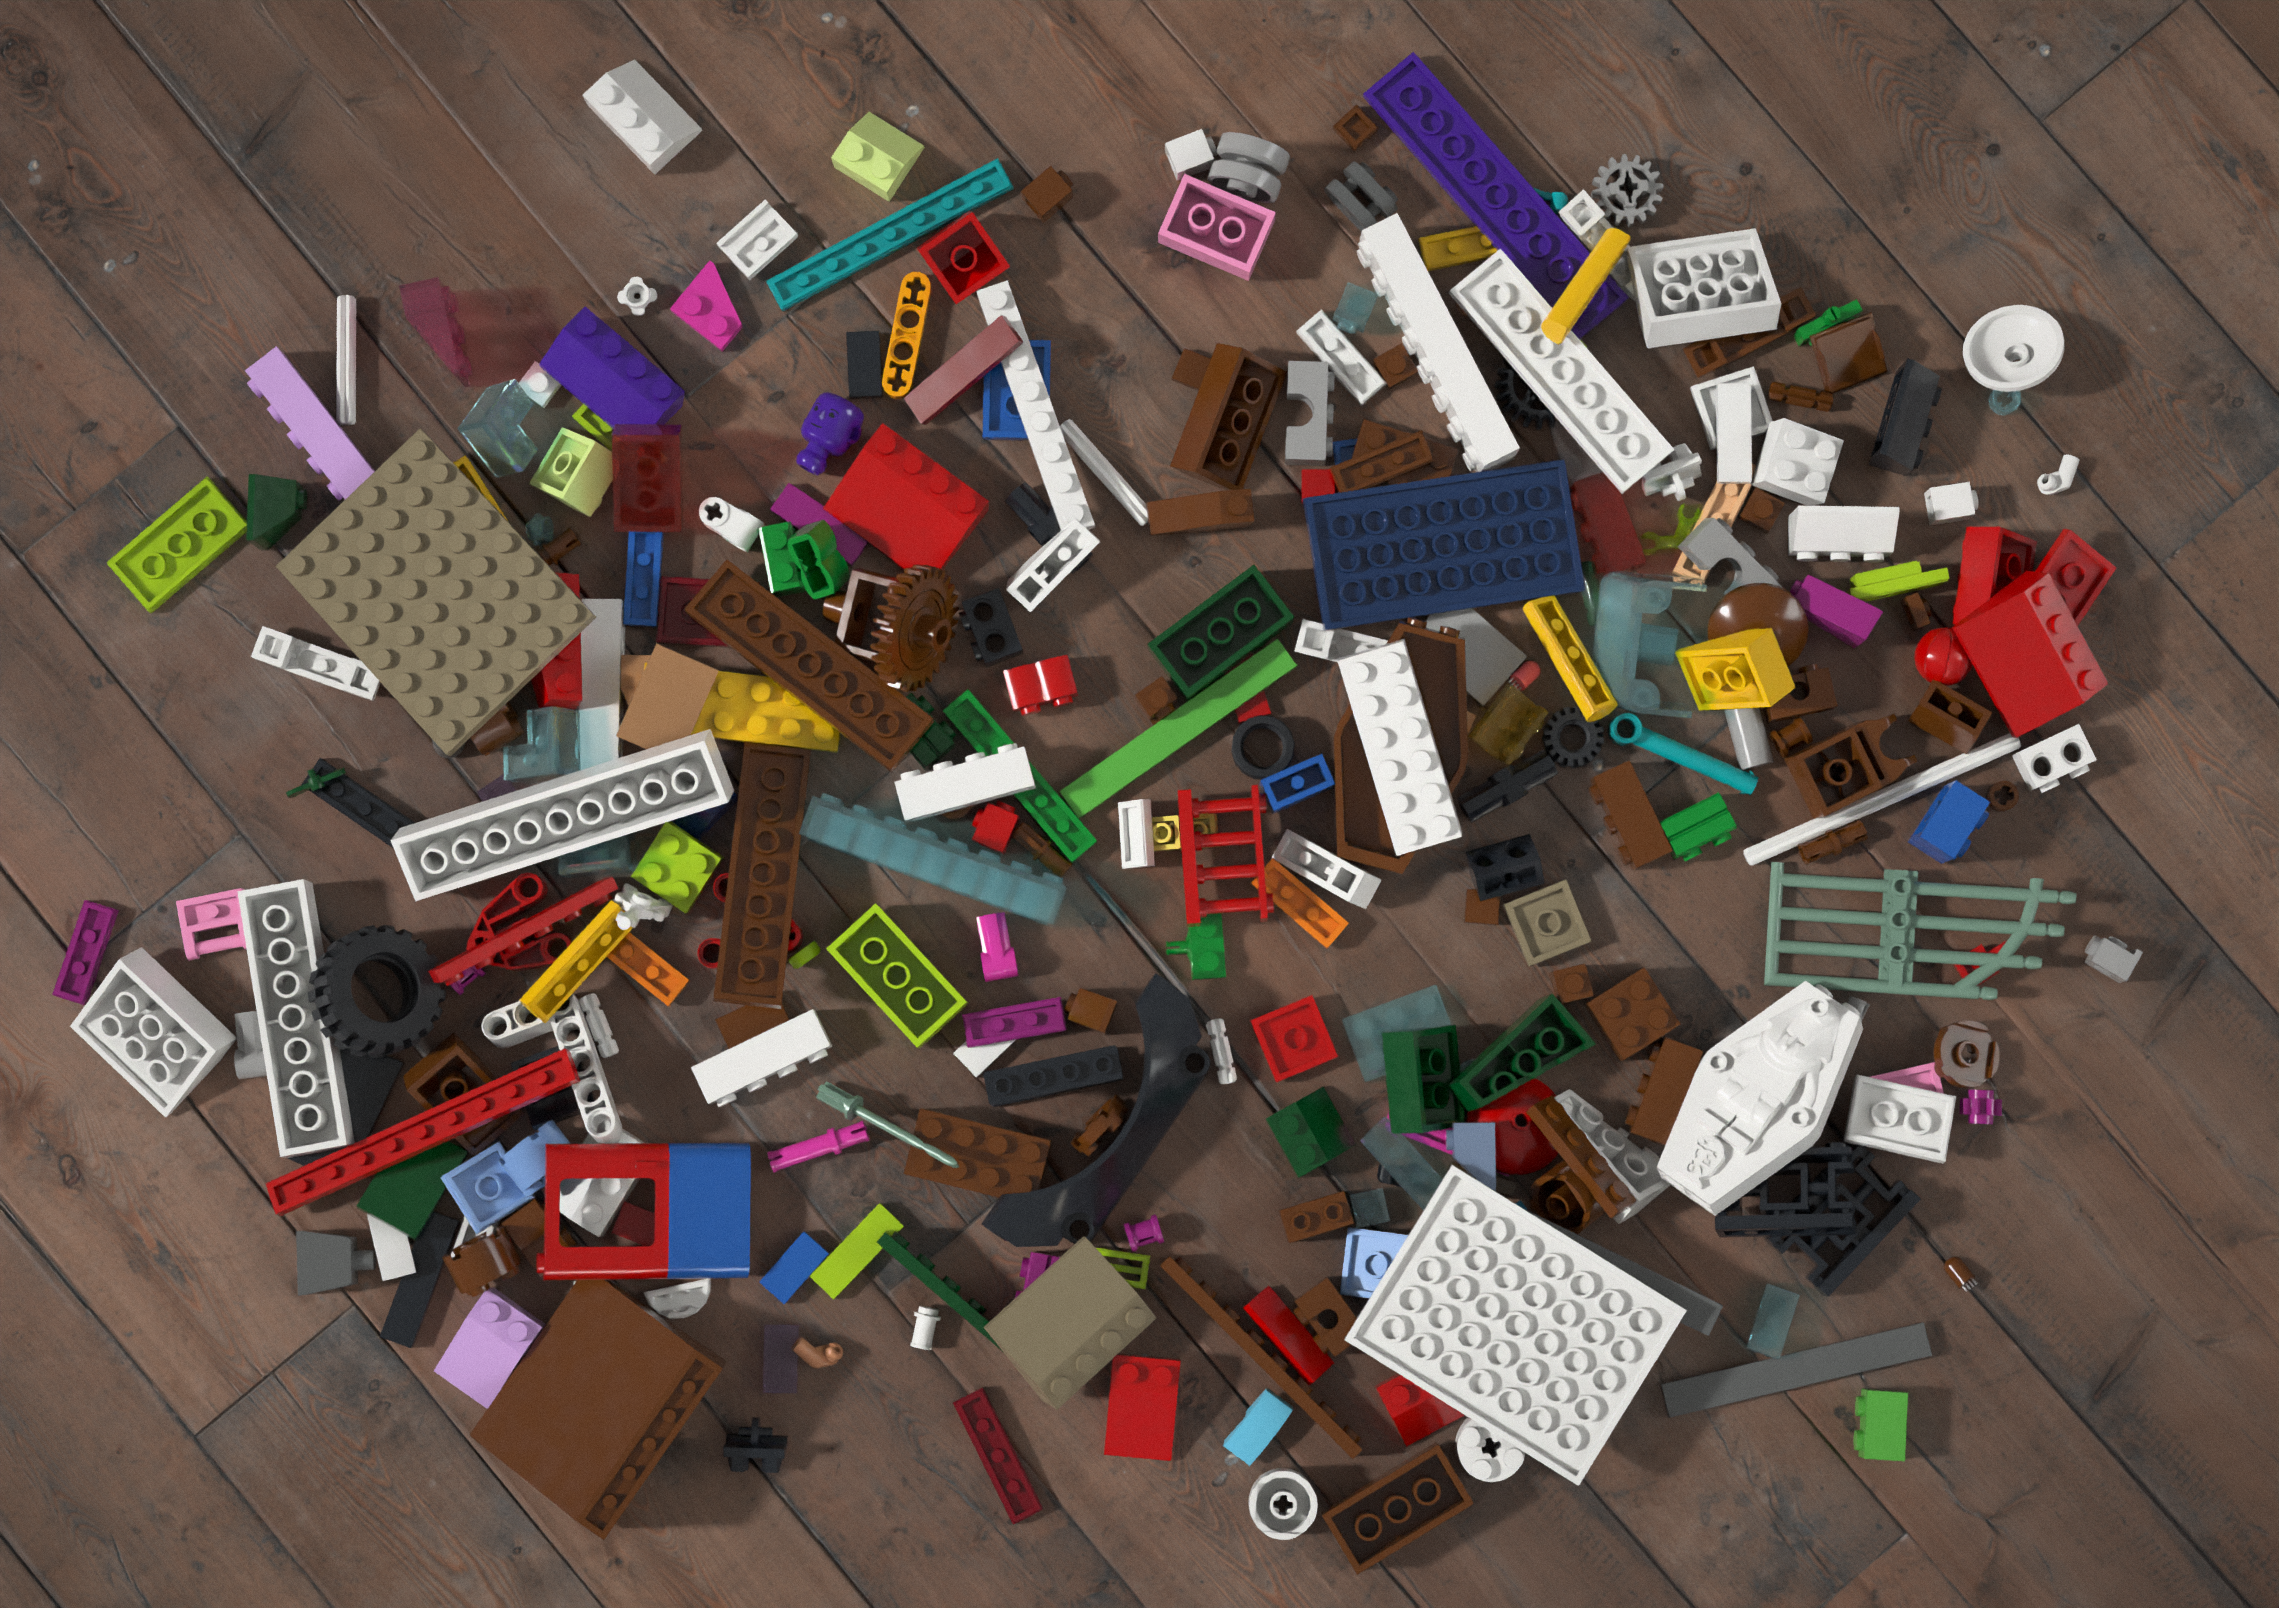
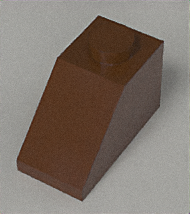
M1080 988L1078 994L1071 992L1064 1011L1070 1013L1068 1021L1106 1035L1118 1003L1110 998Z

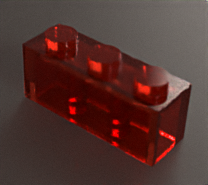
M1603 472L1574 482L1571 487L1572 492L1570 493L1572 508L1575 512L1580 511L1584 523L1580 524L1581 532L1586 543L1591 542L1596 554L1592 555V561L1597 573L1603 572L1605 580L1643 567L1647 561L1621 492Z

